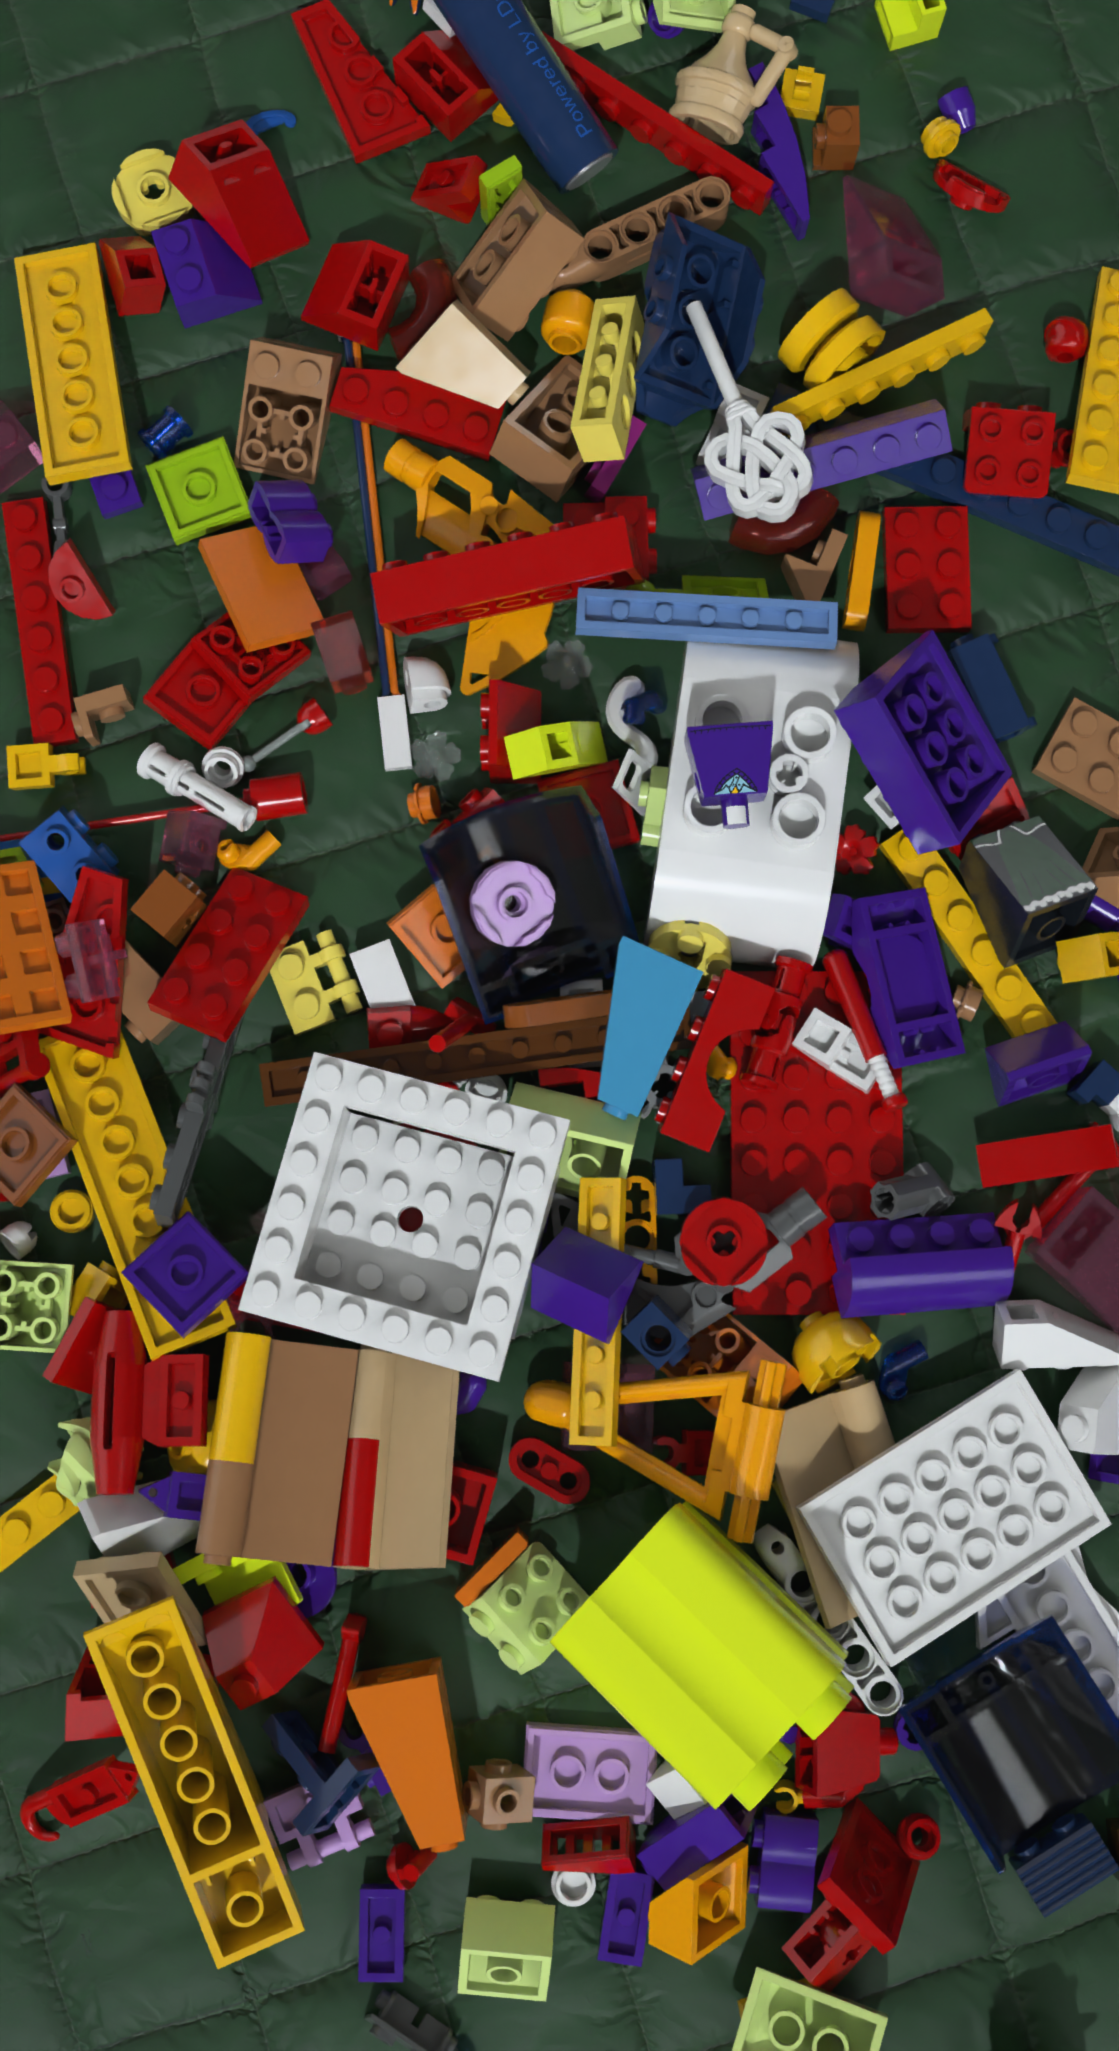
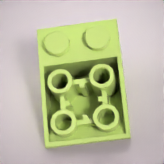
M0 1259V1350L55 1353L70 1323L74 1265Z

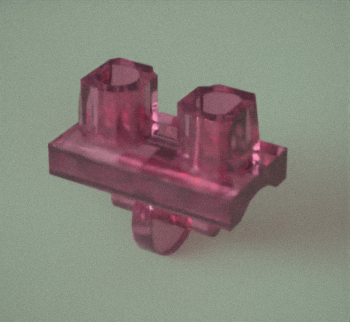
M104 918L65 925L66 931L57 935L55 942L58 954L62 958L72 957L75 974L67 975L64 981L67 996L69 998H80L82 1003L121 996L117 980L119 974L116 960L128 958L127 950L113 951L110 934L107 935Z

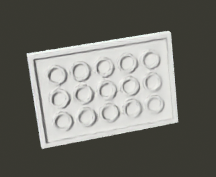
M1014 1369L795 1507L883 1660L890 1667L898 1664L1111 1525L1109 1518L1021 1369Z

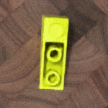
M569 721L549 724L504 737L513 780L608 762L599 722Z

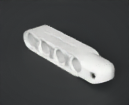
M767 1523L754 1535L755 1550L779 1585L817 1621L820 1611L812 1586L803 1592H796L791 1589L790 1582L795 1573L806 1571L801 1553L786 1533ZM774 1542H780L777 1548L771 1549ZM854 1619L848 1620L832 1629H825L845 1649L854 1644L864 1647L862 1660L856 1664L845 1663L842 1673L855 1686V1691L867 1708L879 1716H890L896 1713L904 1699L903 1689ZM880 1681L890 1683L891 1690L885 1699L881 1701L870 1699V1691L874 1684Z

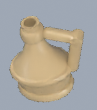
M734 4L731 12L725 16L722 23L723 34L718 43L705 56L677 73L675 78V85L677 86L675 104H673L668 112L717 145H733L739 142L744 134L743 123L749 113L765 102L788 63L798 55V49L792 37L782 36L760 24H755L756 12L743 4ZM750 40L775 52L755 86L748 72L745 57L746 45Z

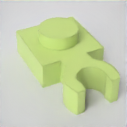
M652 765L650 781L641 780L638 806L646 807L641 845L658 846L669 767Z

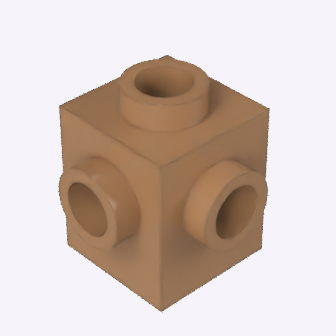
M487 1759L485 1765L469 1766L468 1781L464 1783L462 1790L465 1811L476 1819L482 1828L489 1830H504L507 1828L508 1823L532 1822L535 1776L519 1764H512L511 1761L505 1759Z

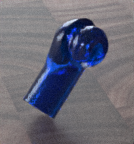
M647 690L629 697L621 705L620 710L624 711L622 720L625 725L633 726V724L643 725L646 721L645 711L655 715L662 714L667 709V700L663 695L654 690Z
M919 1339L888 1354L883 1360L878 1380L879 1388L882 1394L892 1401L901 1400L907 1395L908 1388L905 1385L908 1369L929 1359L926 1349Z

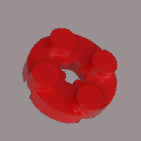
M719 1197L702 1202L688 1214L682 1225L679 1243L684 1263L695 1277L711 1285L733 1286L748 1281L760 1270L766 1259L768 1239L765 1224L753 1208L740 1200ZM717 1231L722 1234L728 1231L733 1232L735 1236L731 1242L735 1248L730 1253L724 1249L718 1253L715 1252L712 1247L716 1241L712 1236Z

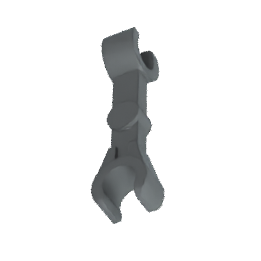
M43 477L41 482L42 489L47 498L53 502L54 508L53 529L57 538L54 544L55 553L58 547L68 540L69 525L65 517L64 502L72 494V485L70 482L63 483L60 490L51 491V486L47 479Z

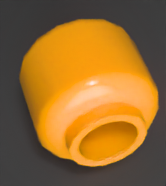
M567 289L552 294L545 304L541 323V335L550 348L559 354L573 355L586 349L595 303L580 290Z

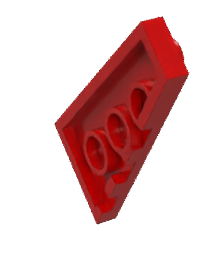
M323 0L291 13L295 30L356 164L431 134L430 124L422 114L419 115L409 103V98L399 86L396 87L386 75L384 67L361 44L360 37L330 0Z
M82 866L57 950L72 1020L68 1024L40 1028V1033L115 1059L119 1058L129 879L91 866Z

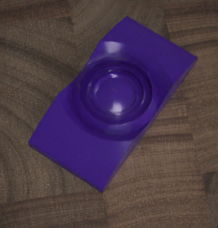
M925 887L853 900L851 917L852 951L867 977L871 993L870 1014L887 1053L886 1058L893 1069L966 1053Z

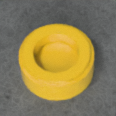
M72 1189L59 1193L53 1199L50 1206V1217L53 1224L61 1231L68 1233H78L86 1230L93 1223L96 1216L89 1195L80 1190Z

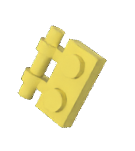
M331 929L316 935L321 951L310 955L306 943L302 940L283 948L270 970L296 1036L336 1021L330 1006L333 1003L342 1001L347 1014L357 1012L363 1008L357 995L360 992L356 979H351L343 960L346 957L344 948L341 943L337 944ZM328 966L335 986L324 991L316 970Z

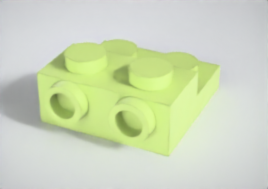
M550 0L554 39L572 51L598 42L604 50L640 39L642 38L641 25L648 22L643 0Z

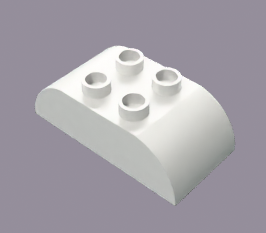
M837 640L835 650L685 641L668 763L667 790L656 849L643 945L648 947L651 933L666 923L685 920V924L693 923L699 925L700 921L715 926L728 937L732 947V962L777 968L778 966L775 964L776 957L786 956L814 966L830 902L851 748V739L842 728L834 710L850 691L858 685L859 647L857 643ZM773 721L770 767L779 756L795 754L806 762L809 769V779L801 792L791 793L785 797L775 794L768 784V792L764 801L748 803L750 826L738 829H725L722 823L721 805L701 806L684 744L687 727ZM784 765L781 774L776 775L780 782L784 779L786 780L785 786H793L795 778L800 776L796 769L791 772L792 766ZM681 952L682 955H685V956H692V957H693V956H697V953L687 954V953Z

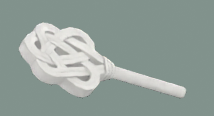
M693 301L687 305L686 311L727 405L725 417L728 433L713 438L705 449L704 464L706 471L714 483L726 488L728 503L735 515L746 519L758 517L770 523L785 522L795 513L800 499L810 492L814 482L810 462L803 453L806 441L802 423L793 414L780 411L764 414L760 418L756 408L747 400L742 399L702 302ZM743 424L751 433L750 437L744 435ZM779 432L788 434L790 436V440ZM725 454L726 467L720 464V460ZM742 455L746 456L745 474L741 473ZM761 466L770 474L769 478H760ZM794 472L798 474L797 478L793 475Z

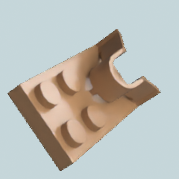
M1074 697L1031 773L1119 821V721Z

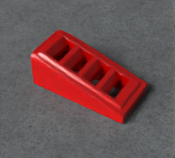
M630 1816L543 1824L542 1869L545 1871L607 1874L636 1873V1832ZM558 1838L566 1839L565 1854L558 1855ZM577 1839H583V1853H576ZM595 1840H602V1851H595ZM613 1841H620V1849L613 1850Z

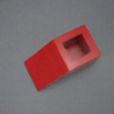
M141 236L99 239V246L118 315L159 313L166 282L156 247Z

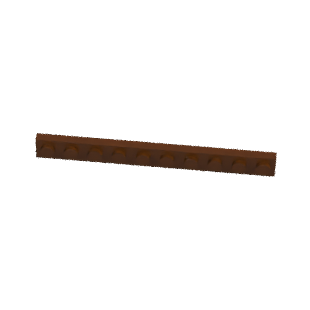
M689 1006L668 1051L691 1048L693 1041L687 1039V1034L692 1024ZM608 1016L464 1035L442 1052L432 1051L429 1047V1040L326 1055L434 1084L602 1061ZM313 1056L259 1064L265 1107L298 1103L300 1101Z

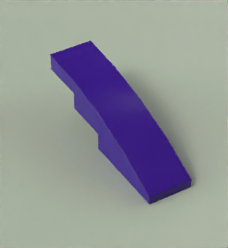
M763 62L748 69L754 86L766 69ZM774 86L765 102L760 107L755 108L751 134L762 150L758 171L774 181L771 198L797 241L805 238L810 220L806 175L797 137L783 100L776 86Z

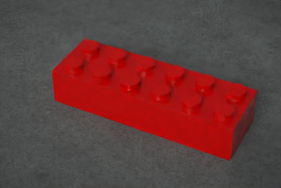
M605 512L591 517L592 523L575 526L574 522H561L550 526L549 532L533 536L530 531L518 532L507 536V542L491 545L489 541L474 542L465 546V552L449 555L448 551H435L425 554L423 556L424 561L408 564L406 560L387 562L382 565V571L370 573L379 623L399 637L574 599L577 598L578 587L619 589L645 583L636 532L624 515L617 516V512Z

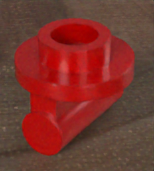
M407 1842L395 1844L386 1863L390 1880L400 1890L412 1889L417 1879L437 1858V1853L432 1852L431 1847L413 1851V1848Z

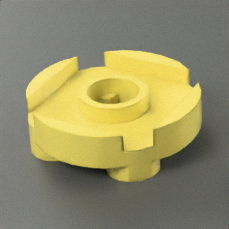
M152 148L131 154L120 165L121 171L117 175L116 182L113 179L112 197L120 216L127 224L133 227L137 234L142 236H149L153 230L192 219L195 214L194 206L168 179L175 158L165 155L164 150ZM156 184L158 189L165 188L164 193L157 199L145 197L149 193L148 187L150 185Z
M685 920L672 921L654 930L649 937L648 947L704 972L695 992L707 987L712 974L720 976L722 969L727 968L731 970V942L722 931L709 923L699 921V925L693 923L685 924ZM681 952H684V953H687V954L697 953V956L688 957V956L682 955Z

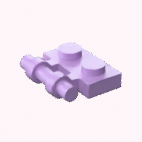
M300 1783L265 1798L263 1803L279 1844L297 1838L300 1848L286 1855L292 1871L307 1864L310 1868L324 1862V1857L344 1848L349 1852L360 1847V1841L376 1835L370 1818L354 1824L349 1814L363 1809L364 1802L360 1792L334 1822L337 1832L317 1840L314 1834L302 1836L292 1823L314 1797Z

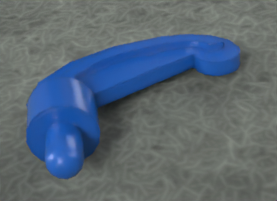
M272 110L254 115L245 123L258 136V134L285 123L286 127L293 128L297 122L291 112Z

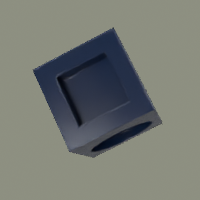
M658 1295L650 1300L620 1331L657 1370L667 1361L672 1366H675L692 1349L687 1342L694 1332ZM654 1325L666 1327L671 1333V1343L667 1345L655 1343L650 1336V1327Z

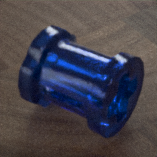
M171 406L163 409L164 415L149 429H141L137 433L145 446L159 460L168 457L167 452L182 438H190L194 434L189 425Z

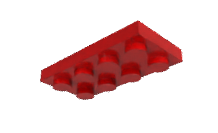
M232 868L149 998L147 1004L150 1011L226 1043L310 906L308 896L242 869Z

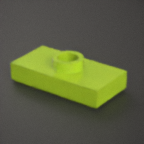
M515 155L479 175L481 217L488 227L523 180L522 165Z

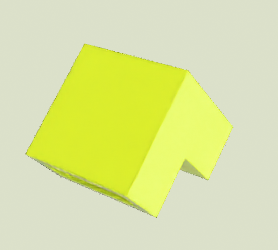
M876 0L874 4L889 51L937 38L947 10L944 0Z

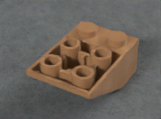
M266 337L250 340L234 458L236 468L315 484L332 415L329 405L340 373L341 353Z

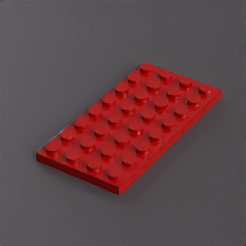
M734 971L771 987L776 971ZM812 971L811 974L806 975L800 995L803 1004L799 1017L796 1020L787 1056L782 1057L775 1079L778 1083L777 1090H766L740 1081L741 1074L747 1071L753 1051L750 1042L754 1030H742L729 1035V1057L734 1058L737 1062L736 1074L733 1078L729 1079L730 1199L740 1200L755 1211L769 1213L778 1205L783 1204L788 1197L803 1186L827 1216L825 1220L811 1231L806 1232V1235L790 1246L793 1259L751 1292L734 1287L731 1292V1306L736 1309L731 1312L732 1315H811L817 1311H821L823 1315H826L830 1312L839 1311L832 1276L837 1272L828 1229L833 1223L888 1219L886 1217L878 1218L871 1209L872 1196L870 1190L879 1181L904 1175L902 1108L888 1113L885 1112L881 1105L884 1097L877 1081L869 1093L866 1094L830 1072L792 1045V1042L814 1008L851 1028L826 971ZM854 971L870 1011L871 993L867 977L863 971ZM888 1061L889 1069L895 1080L894 1082L897 1084V1089L902 1093V1068L893 1069ZM766 1229L768 1239V1251L773 1246H775L779 1242V1240L776 1238V1236L772 1233L771 1230ZM901 1313V1314H889V1315H906V1313Z

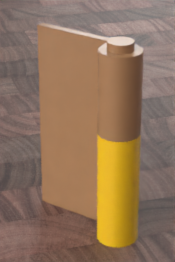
M226 1333L195 1553L204 1554L203 1563L231 1566L232 1557L331 1567L359 1350L273 1340L271 1337L252 1333Z

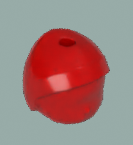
M1071 316L1056 317L1050 322L1044 333L1045 353L1048 359L1053 362L1066 364L1081 358L1089 342V332L1086 324L1080 319Z

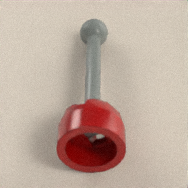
M314 697L299 708L296 715L297 725L254 755L242 757L245 765L244 772L253 771L258 761L303 731L309 735H317L333 726V723Z

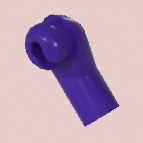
M465 1372L460 1373L462 1381L458 1387L457 1415L469 1413L477 1407L487 1389L486 1378Z

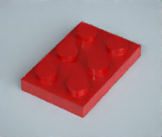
M968 506L884 507L882 512L886 633H925L933 630L935 633L969 632L972 628Z
M857 1797L845 1806L817 1887L823 1892L826 1900L832 1906L837 1907L856 1927L861 1937L871 1942L884 1955L896 1947L920 1861L907 1857L900 1850L895 1835Z

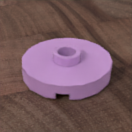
M518 860L500 861L485 869L474 882L469 897L470 915L477 930L489 941L507 947L526 946L539 939L551 925L554 916L552 914L554 903H556L555 891L549 878L536 866ZM513 895L516 898V906L508 911L505 907V901L509 896Z

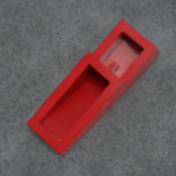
M1112 1124L975 1145L983 1188L1119 1167Z

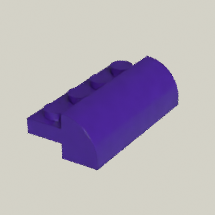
M994 1213L833 1223L828 1232L837 1267V1272L832 1276L840 1317L851 1318L995 1306L996 1302L1006 1301L1011 1293L1014 1281V1258L1012 1247L1002 1246L998 1228L994 1226Z

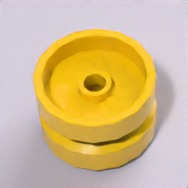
M844 288L831 292L808 311L794 326L778 351V358L791 372L799 373L805 371L803 385L808 390L865 364L878 349L885 337L886 331L872 316L865 315L857 318L860 304Z

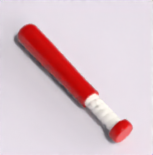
M843 949L829 951L822 959L824 968L855 1035L865 1062L871 1065L873 1074L882 1091L881 1093L884 1097V1100L881 1102L882 1108L887 1113L896 1111L906 1106L908 1099L905 1093H900L896 1082H894V1077L885 1058L887 1053L875 1027L851 962Z

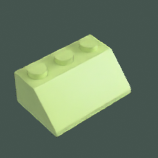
M516 1082L509 1104L570 1120L569 1130L559 1163L560 1174L555 1189L556 1193L579 1198L580 1178H627L642 1111L638 1117L628 1114L626 1120H623L603 1111L604 1102ZM499 1149V1152L511 1156H514L515 1154L513 1152Z

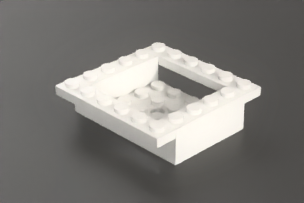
M314 1052L238 1310L500 1382L511 1339H515L532 1277V1263L538 1255L560 1174L559 1163L569 1130L570 1120ZM347 1108L383 1117L386 1119L398 1121L401 1123L409 1124L412 1126L424 1128L427 1130L439 1132L442 1134L450 1135L453 1137L465 1139L468 1141L480 1143L494 1148L506 1150L509 1152H513L515 1154L514 1156H511L500 1152L488 1150L485 1148L477 1147L474 1145L451 1140L448 1138L410 1129L407 1127L369 1118L366 1116L351 1113ZM411 1207L419 1209L423 1214L422 1226L414 1232L404 1231L399 1224L401 1213Z

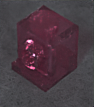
M193 810L168 811L159 861L175 865V873L181 872L185 876L200 877L201 871H213L221 829H226L227 821Z

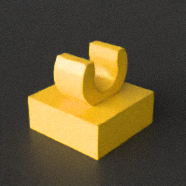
M800 65L798 70L785 68L780 96L788 116L817 121L826 74L814 73L815 68Z

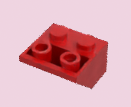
M443 30L424 31L392 58L396 86L402 89L409 100L450 142L498 101V98L456 34L449 38Z
M372 240L332 244L301 314V320L378 351L409 281V255Z
M489 679V693H481L480 703L482 729H489V735H480L481 770L489 771L490 783L537 784V780L541 779V775L513 780L504 737L541 726V691L498 679Z

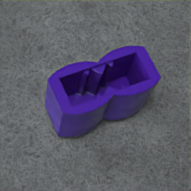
M302 480L255 481L248 500V508L255 526L263 533L267 551L273 561L277 564L323 562L328 549L333 543V531L323 515L317 511L316 496L310 491L307 484Z
M762 1807L761 1819H753L751 1846L758 1847L756 1865L749 1864L747 1893L754 1894V1901L757 1907L811 1913L819 1834V1819L815 1813L793 1811L792 1813L784 1814L776 1808Z

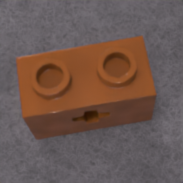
M163 870L130 910L179 949L207 909V906L203 903L207 895L183 873L179 872L174 878L166 870Z

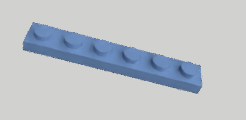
M578 587L575 635L835 650L837 644L838 602Z

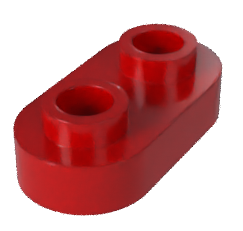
M533 1436L521 1438L512 1446L508 1459L511 1472L521 1481L563 1504L577 1503L587 1495L590 1488L589 1472L584 1464L542 1439ZM532 1450L538 1454L539 1461L536 1465L527 1466L523 1463L522 1455L526 1451ZM566 1472L573 1473L577 1478L576 1484L571 1488H565L560 1483V1477Z

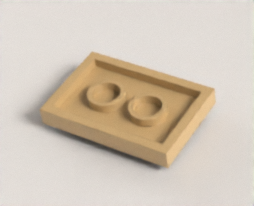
M145 1551L139 1554L115 1557L102 1556L97 1559L76 1562L73 1578L104 1624L173 1595L197 1645H207L202 1617L161 1551Z

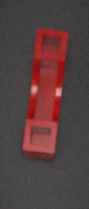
M727 968L722 969L720 976L712 974L703 995L704 999L709 1000L704 1016L696 1014L687 1034V1039L693 1041L687 1058L679 1055L670 1080L676 1082L670 1098L662 1097L654 1116V1120L660 1122L657 1129L660 1133L710 1152L726 1112L715 1101L708 1087L706 1072L710 1055L718 1043L727 1036L742 1030L760 1028L776 988Z

